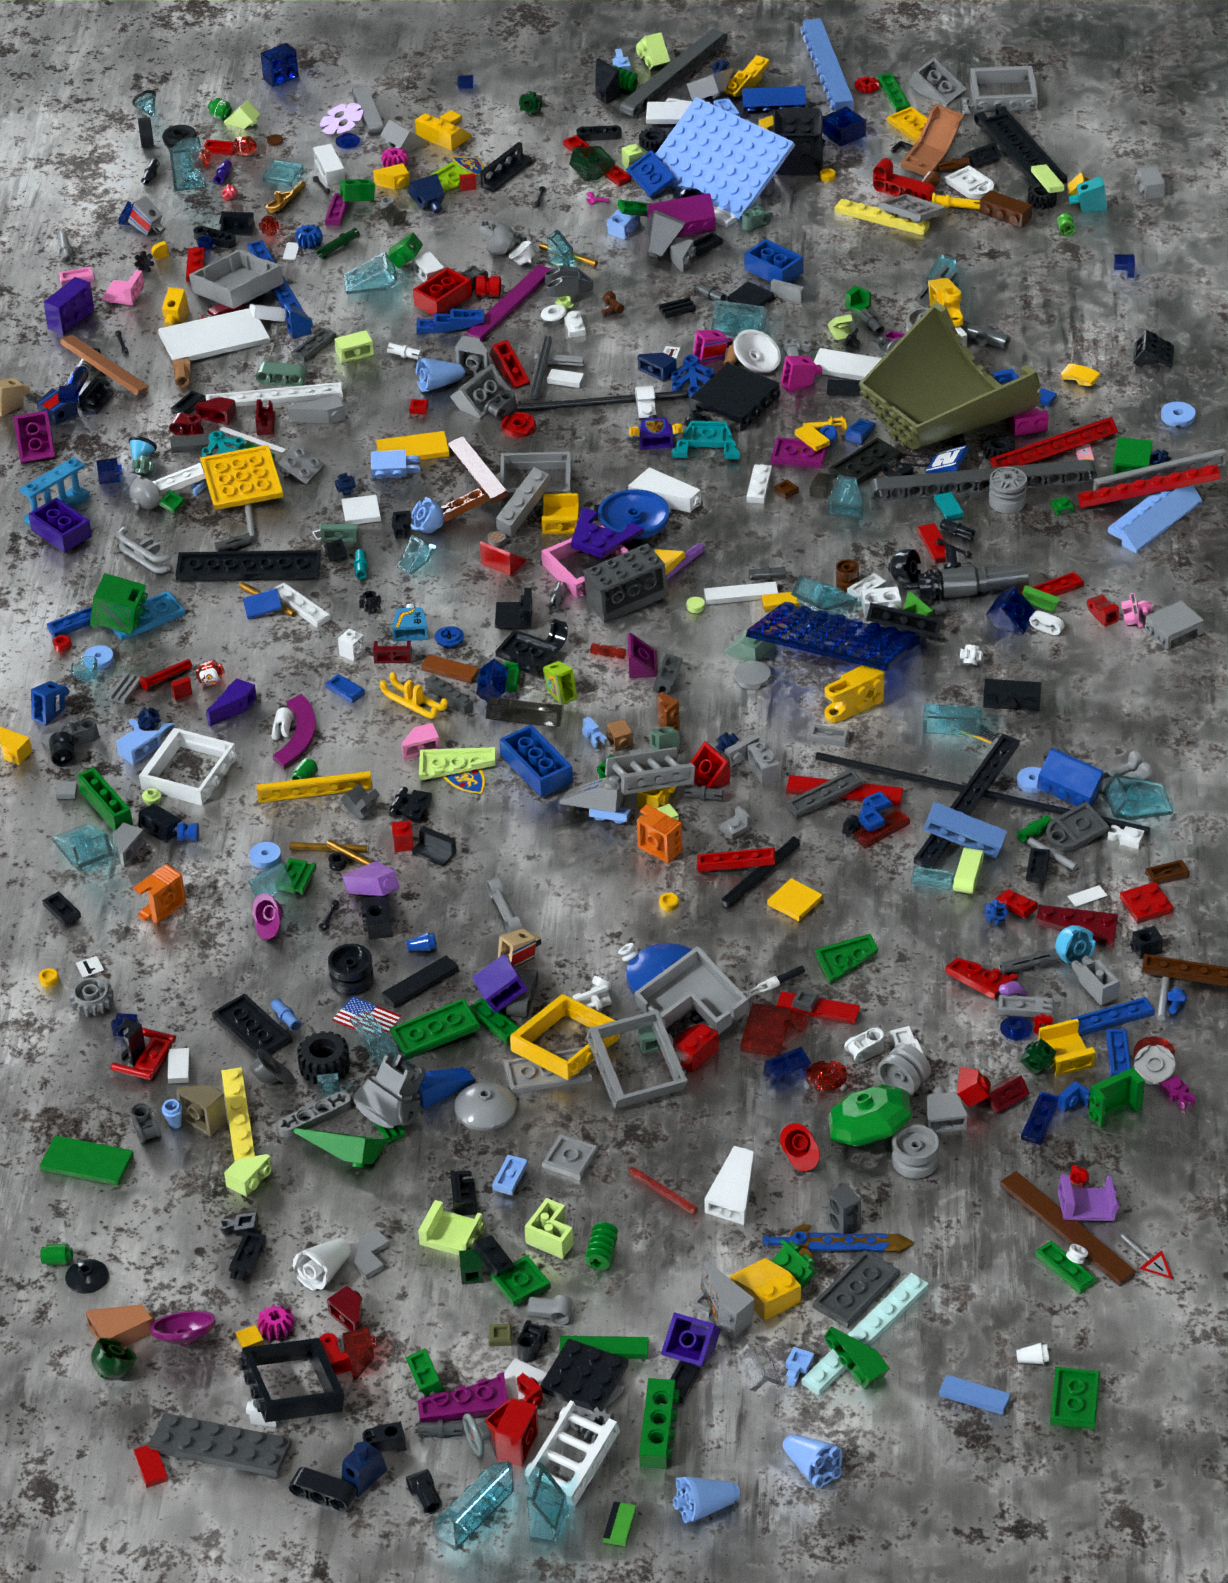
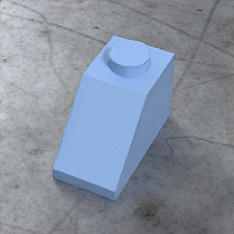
M133 731L127 733L116 741L118 755L132 765L136 764L161 746L160 733L158 731Z

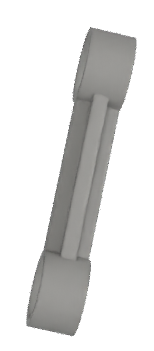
M500 879L487 880L488 894L491 899H494L505 921L507 933L522 929L519 917H515L504 895Z

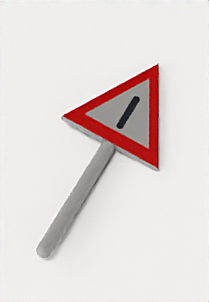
M1121 1234V1238L1147 1260L1138 1270L1173 1281L1162 1250L1150 1258L1127 1236Z

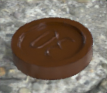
M274 134L267 138V143L271 146H277L283 142L281 135Z

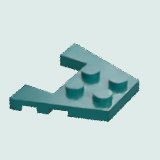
M691 421L684 431L682 439L678 440L676 448L672 450V458H687L688 447L724 448V459H740V452L736 448V443L732 439V434L726 421Z

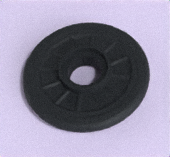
M174 125L163 132L162 138L170 145H185L192 142L196 138L197 133L191 126Z

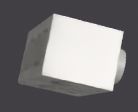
M898 586L861 590V605L864 617L867 618L870 602L901 610V597Z

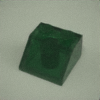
M601 146L573 148L569 163L581 178L588 182L600 179L616 164Z

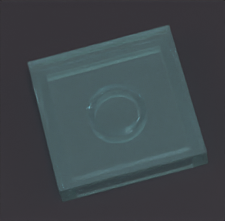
M273 160L262 176V182L292 187L303 171V165Z

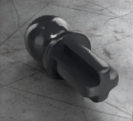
M850 815L843 823L842 834H846V837L856 833L861 823L858 816Z

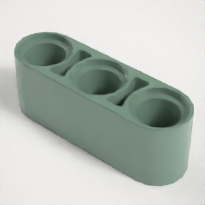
M262 362L257 371L256 380L261 384L302 386L307 375V369L299 364Z

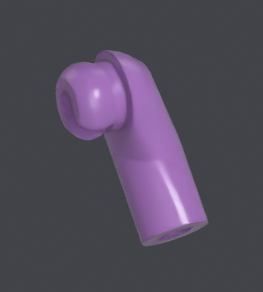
M1017 981L1001 984L999 987L1001 995H1028V992Z

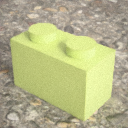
M366 330L334 338L335 350L342 363L374 355L373 341Z

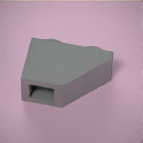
M675 237L670 244V260L680 271H684L686 266H689L690 259L695 256L696 247H694V240Z

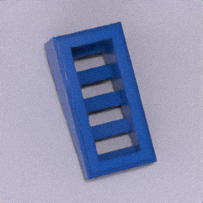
M864 419L857 420L845 431V440L861 445L874 429L876 423Z

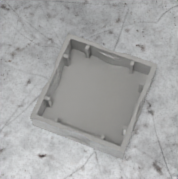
M240 249L213 264L189 274L193 293L232 309L284 283L281 265L258 258Z

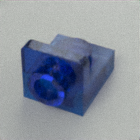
M117 1013L116 1019L111 1021L113 1036L124 1037L123 1031L120 1035H117V1028L123 1023L125 1017L137 1022V1014Z

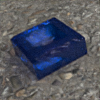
M473 75L458 76V89L473 88Z

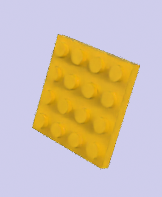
M269 445L200 457L214 510L283 497L282 487Z

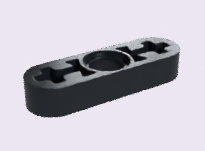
M617 125L579 127L576 130V136L583 141L617 140L622 137V128Z
M197 226L193 229L194 239L224 248L236 246V236L232 233L205 226Z

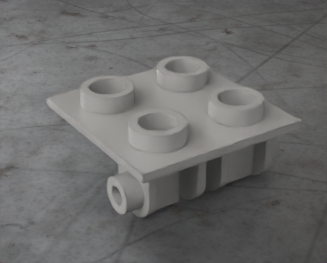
M298 444L278 463L281 466L280 474L282 476H288L291 473L304 484H307L325 465Z

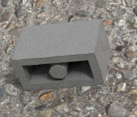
M1157 166L1137 168L1135 183L1139 185L1140 193L1143 194L1144 198L1164 197L1165 182Z

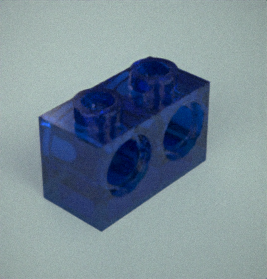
M493 658L479 669L476 694L489 704L504 694L508 668Z

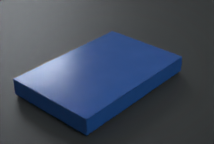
M652 150L626 169L651 199L677 180Z

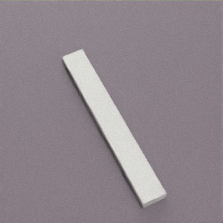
M342 382L207 394L206 401L223 397L235 400L236 407L256 405L257 399H261L264 405L268 404L269 400L275 404L317 400L333 395H338L340 398L343 397Z

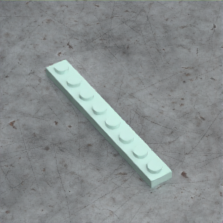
M911 1273L847 1335L867 1346L872 1345L929 1289V1283ZM832 1349L802 1378V1385L820 1395L847 1367L841 1364L839 1356Z

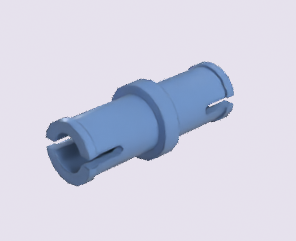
M276 998L271 1002L270 1006L278 1014V1018L281 1022H285L291 1031H297L301 1027L302 1023L294 1015V1011L287 1007L280 998Z

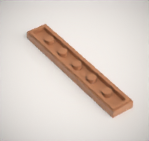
M69 335L61 339V345L134 394L139 395L148 390L149 386L75 336Z

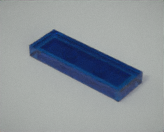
M1040 1091L1021 1134V1140L1038 1145L1042 1144L1058 1108L1059 1096Z

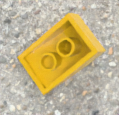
M767 1258L729 1275V1279L755 1299L754 1309L764 1321L801 1303V1285L789 1271Z

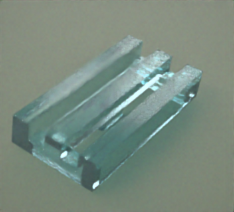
M915 866L911 885L950 890L954 872Z

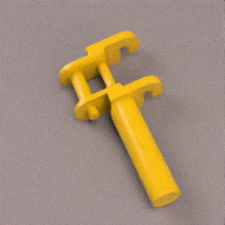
M842 415L840 418H832L830 416V419L824 422L803 423V426L810 424L815 429H821L825 425H841L844 428V432L847 430L846 419Z

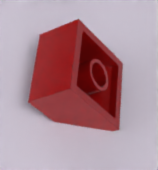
M704 1023L689 1027L673 1040V1048L680 1056V1065L693 1073L719 1050V1032Z

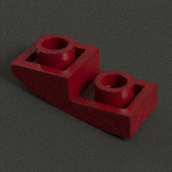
M217 304L209 308L207 313L211 316H217L246 309V306L242 304L232 309L223 304Z

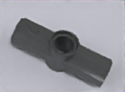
M963 321V326H961L967 337L974 339L980 346L989 344L1006 350L1011 341L1009 335L995 331L988 324L982 327Z

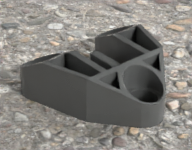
M560 265L545 273L546 295L549 297L580 295L593 290L594 281L577 267Z

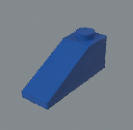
M465 1067L427 1071L417 1091L420 1094V1106L425 1109L475 1083L476 1079Z

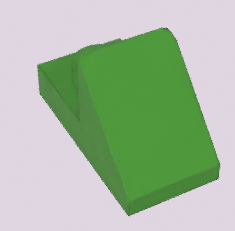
M911 591L908 592L904 611L933 617V610Z

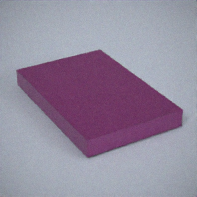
M777 437L771 455V463L823 468L828 446L815 451L801 439Z

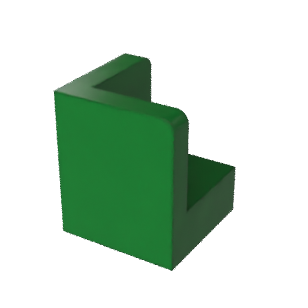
M855 285L845 293V307L859 313L860 310L868 309L871 306L870 291Z

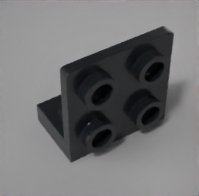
M1146 329L1135 342L1133 363L1139 366L1151 356L1171 368L1173 366L1174 345Z
M524 588L521 602L496 603L495 628H531L532 588Z

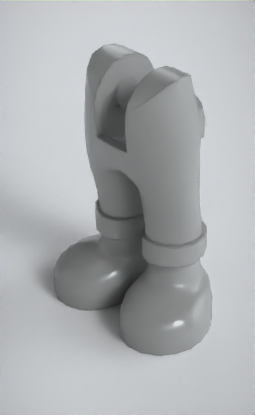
M1134 750L1130 752L1127 764L1124 763L1120 766L1103 770L1100 790L1102 792H1110L1124 785L1149 780L1152 778L1150 765L1147 762L1142 763L1140 753Z

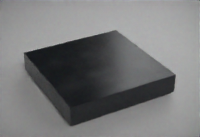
M747 281L727 297V301L755 313L774 298V292Z

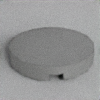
M746 661L735 668L734 680L742 688L756 690L759 689V686L768 685L771 680V670L763 662Z
M1161 1045L1145 1046L1135 1056L1134 1069L1148 1085H1160V1083L1171 1078L1175 1073L1174 1055L1169 1049Z

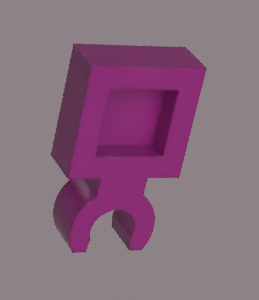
M1177 1075L1160 1083L1159 1089L1172 1102L1178 1100L1179 1106L1182 1109H1186V1101H1189L1192 1105L1195 1104V1096L1189 1093V1087Z

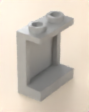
M1183 601L1174 603L1146 616L1145 631L1166 650L1170 648L1173 639L1192 632L1196 637L1203 634L1204 620Z

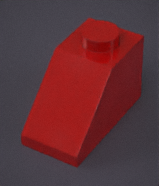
M411 820L392 822L394 851H412L414 845Z
M959 1068L957 1095L969 1108L990 1096L991 1083L986 1076H983L976 1069Z

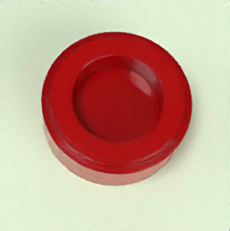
M66 635L55 637L53 639L54 649L59 652L69 650L72 647L71 638Z

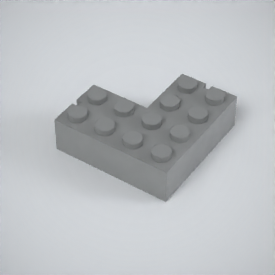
M698 946L634 993L636 1004L644 1013L658 1009L662 1019H665V1028L694 1008L720 1034L733 1024V1019L738 1021L750 1012L748 998Z

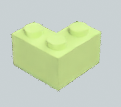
M661 32L644 36L636 44V52L640 55L641 59L645 60L649 70L666 66L670 62Z
M546 1198L525 1225L526 1244L563 1259L574 1245L573 1228L565 1225V1205Z

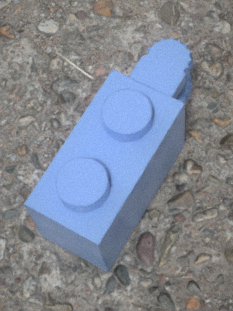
M406 450L371 451L372 479L407 477V474L418 473L421 471L420 466L410 464L419 463L420 457L417 455L406 456Z

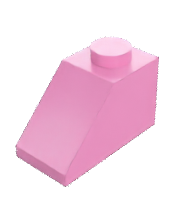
M433 723L414 727L402 742L404 760L420 756V750L440 749L439 736Z

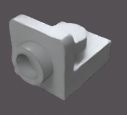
M738 806L735 808V816L721 823L720 830L733 840L750 830L751 817L747 811Z

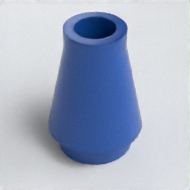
M427 932L413 939L406 940L409 952H432V949H437L434 933L429 934Z

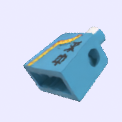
M407 604L405 608L396 610L392 625L393 641L428 640L427 622L423 608H416L414 604Z

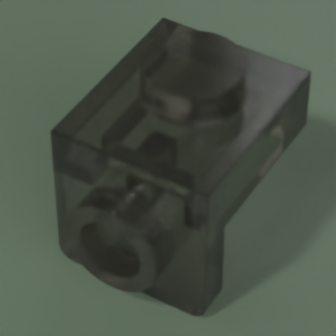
M395 203L383 208L380 212L391 227L404 223L407 212L405 210L401 212Z

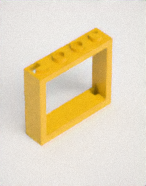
M561 994L512 1033L510 1041L512 1052L569 1080L594 1060L589 1043L566 1061L532 1042L564 1016L589 1028L616 1020ZM620 1034L603 1038L602 1041L605 1048L607 1049L617 1042Z

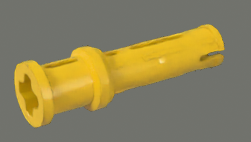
M933 193L932 196L933 203L946 206V209L956 207L980 210V200L955 198L949 194L944 196Z

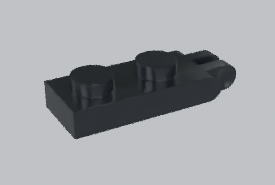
M245 1231L229 1266V1272H231L230 1279L235 1280L239 1274L238 1280L244 1281L246 1275L251 1276L266 1243V1235Z

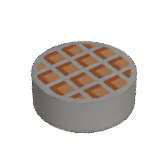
M494 531L488 535V544L501 547L506 543V537L503 532Z

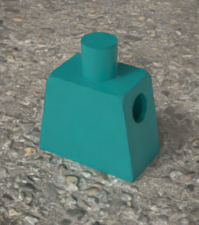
M1101 176L1078 184L1076 186L1077 194L1068 196L1070 206L1079 204L1082 212L1108 210L1105 187Z

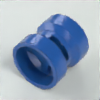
M178 822L177 840L198 842L199 824Z

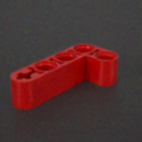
M888 158L881 159L873 169V187L878 192L896 197L909 194L930 201L933 193L937 192L935 186L930 183L893 174V163Z

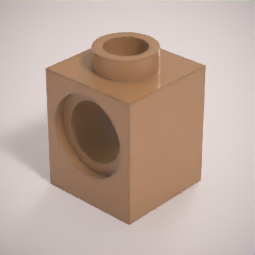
M625 719L607 723V738L615 752L633 747L632 731Z

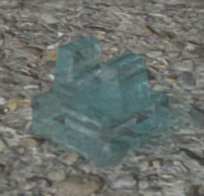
M338 1073L317 1075L319 1093H325V1096L328 1097L334 1094L335 1091H340Z

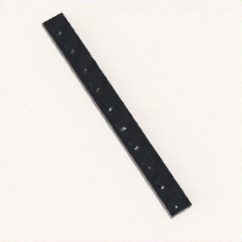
M1002 734L950 808L970 816L1019 747L1020 740ZM931 833L914 857V864L932 870L951 841Z

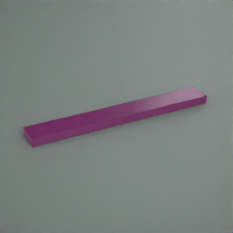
M538 264L484 315V323L475 325L466 332L467 336L479 338L482 341L545 281V273L551 270V268Z

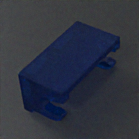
M801 1046L766 1060L763 1074L765 1077L770 1076V1084H774L777 1078L801 1068H803V1071L808 1070L811 1061Z

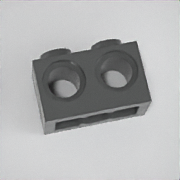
M847 1184L833 1189L828 1196V1222L840 1234H851L861 1228V1199Z

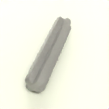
M538 353L535 354L534 361L536 364L539 356ZM549 354L547 364L583 366L584 357Z

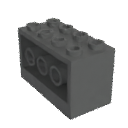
M648 543L583 570L587 602L604 623L668 596L665 563Z

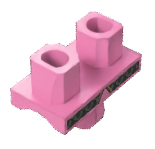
M1135 593L1129 594L1130 600L1121 602L1124 619L1127 626L1137 623L1138 628L1144 627L1142 615L1147 616L1150 614L1153 607L1149 601L1142 600L1138 603Z

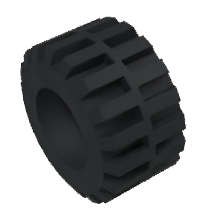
M320 1031V1033L314 1032L311 1036H306L305 1040H301L299 1043L300 1046L297 1048L299 1070L301 1076H304L306 1081L310 1080L312 1084L318 1083V1085H323L327 1083V1085L332 1084L331 1082L340 1081V1078H344L346 1073L349 1072L350 1057L348 1043H346L344 1037L341 1038L340 1034H334L331 1031L328 1033L325 1031Z

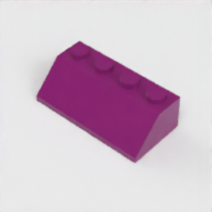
M710 193L647 204L648 221L649 216L657 210L685 222V225L676 237L716 231V218Z

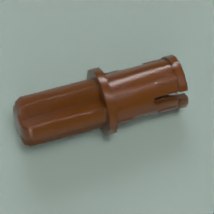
M969 157L952 158L951 161L938 163V170L946 171L953 169L956 171L959 168L970 166Z

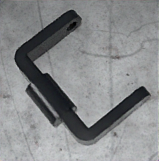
M899 141L891 148V153L896 152L900 147L910 151L914 145Z

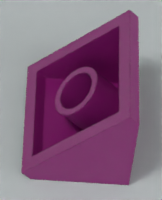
M631 632L628 633L629 678L656 677L658 674L657 651Z

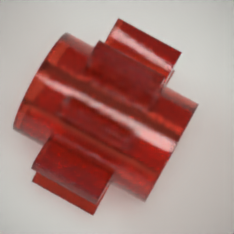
M273 216L263 217L261 223H259V230L262 231V234L272 236L277 233L276 229H279V222H276V218Z

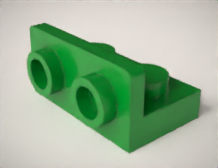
M782 1239L780 1243L784 1247L772 1259V1262L789 1271L801 1285L802 1290L819 1270L813 1265L815 1261L806 1253L801 1255L799 1253L801 1248L792 1240L788 1243Z

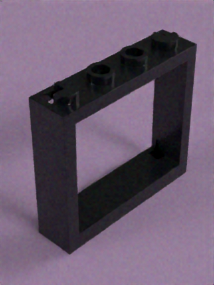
M319 1338L242 1348L241 1357L238 1358L240 1363L239 1370L244 1373L245 1384L249 1385L251 1397L256 1400L257 1411L261 1412L265 1423L343 1411L345 1394ZM310 1359L325 1393L271 1400L257 1366Z

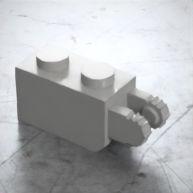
M1086 955L1082 958L1083 966L1076 960L1071 963L1074 972L1079 976L1078 981L1101 1006L1118 999L1120 981L1099 959L1093 961Z

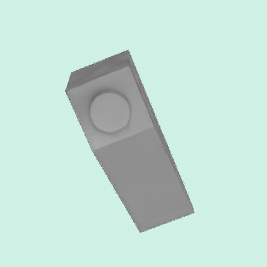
M338 395L289 406L291 422L330 424L345 420L344 406Z

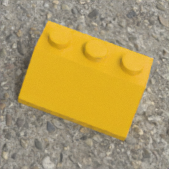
M426 113L415 119L416 135L450 151H453L472 137L471 133Z

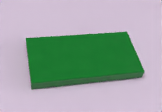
M462 998L392 1027L390 1032L402 1054L406 1055L405 1060L481 1028L465 998Z
M54 1136L39 1166L40 1171L119 1186L134 1154L133 1150Z

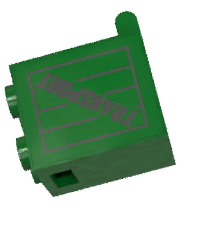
M104 573L93 596L91 626L97 628L100 625L132 635L134 629H138L140 625V616L143 617L146 611V606H144L148 597V593H145L146 585Z

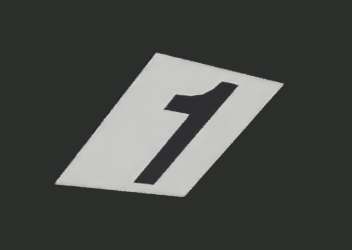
M97 956L75 963L82 977L104 971Z

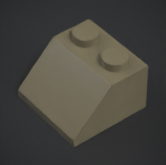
M208 1084L179 1087L176 1089L177 1101L182 1105V1120L209 1136H212L228 1122L224 1094L221 1090L215 1089Z

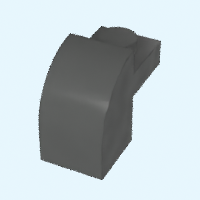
M358 784L345 793L340 800L350 813L359 819H363L379 808L375 800L380 794L376 789L367 793L362 785Z

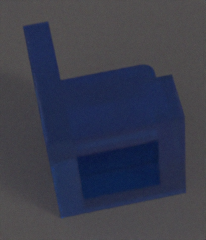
M1114 254V270H1127V278H1134V254Z

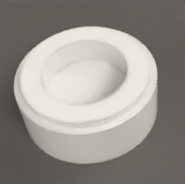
M595 975L592 983L597 986L606 984L609 990L613 984Z

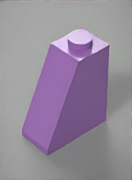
M378 861L342 875L348 894L384 896L400 889L395 871Z

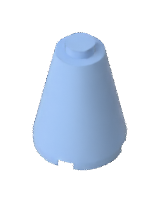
M421 358L416 365V376L420 378V381H417L418 387L422 392H427L459 382L465 376V369L458 363Z

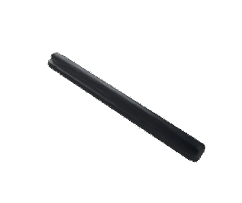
M792 836L776 850L775 865L758 866L721 898V904L729 908L800 846L799 838Z

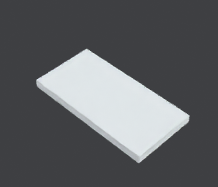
M250 308L158 329V334L172 361L187 358L193 361L270 343V337L260 319H255L252 316Z

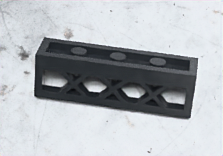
M521 142L516 143L480 171L481 188L494 193L532 163V157L523 154Z

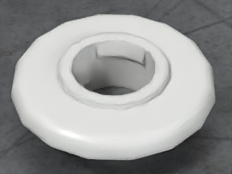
M551 305L541 312V318L545 321L555 322L560 320L567 311L562 305Z

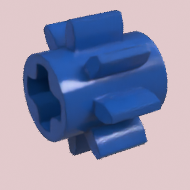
M993 900L992 903L985 904V911H982L986 916L985 921H992L993 925H998L999 921H1006L1005 917L1009 913L1005 908L1006 903L999 904V900Z

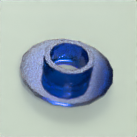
M344 133L338 136L335 142L338 147L349 149L356 147L360 142V138L352 133Z
M1021 1016L1008 1017L1000 1024L1001 1033L1010 1040H1024L1032 1033L1033 1027L1031 1022Z

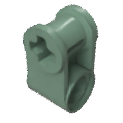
M761 205L744 210L742 212V229L752 231L767 225L772 219V213L764 210Z

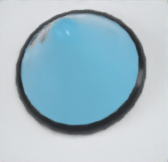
M132 436L129 438L133 460H136L138 456L148 457L157 449V445L145 437Z

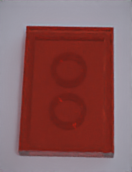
M752 1003L740 1043V1051L780 1057L792 1016V1009Z

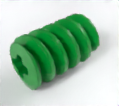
M613 65L614 68L619 70L620 88L634 92L638 86V74Z
M599 1222L592 1228L584 1260L594 1270L605 1271L610 1267L618 1239V1229L613 1224Z

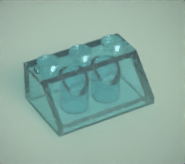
M199 137L182 139L169 150L174 192L206 188Z
M716 300L711 330H720L724 335L737 337L740 332L747 329L763 332L768 310L764 306Z
M924 704L923 733L980 736L982 708Z

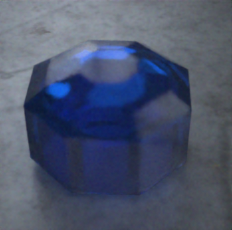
M202 236L196 240L197 247L199 248L204 247L205 250H210L213 247L211 237Z

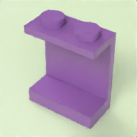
M1060 1175L1057 1191L1064 1220H1115L1116 1212L1120 1211V1201L1116 1199L1117 1187L1113 1185L1111 1176H1107L1104 1188H1076L1071 1186L1069 1175Z

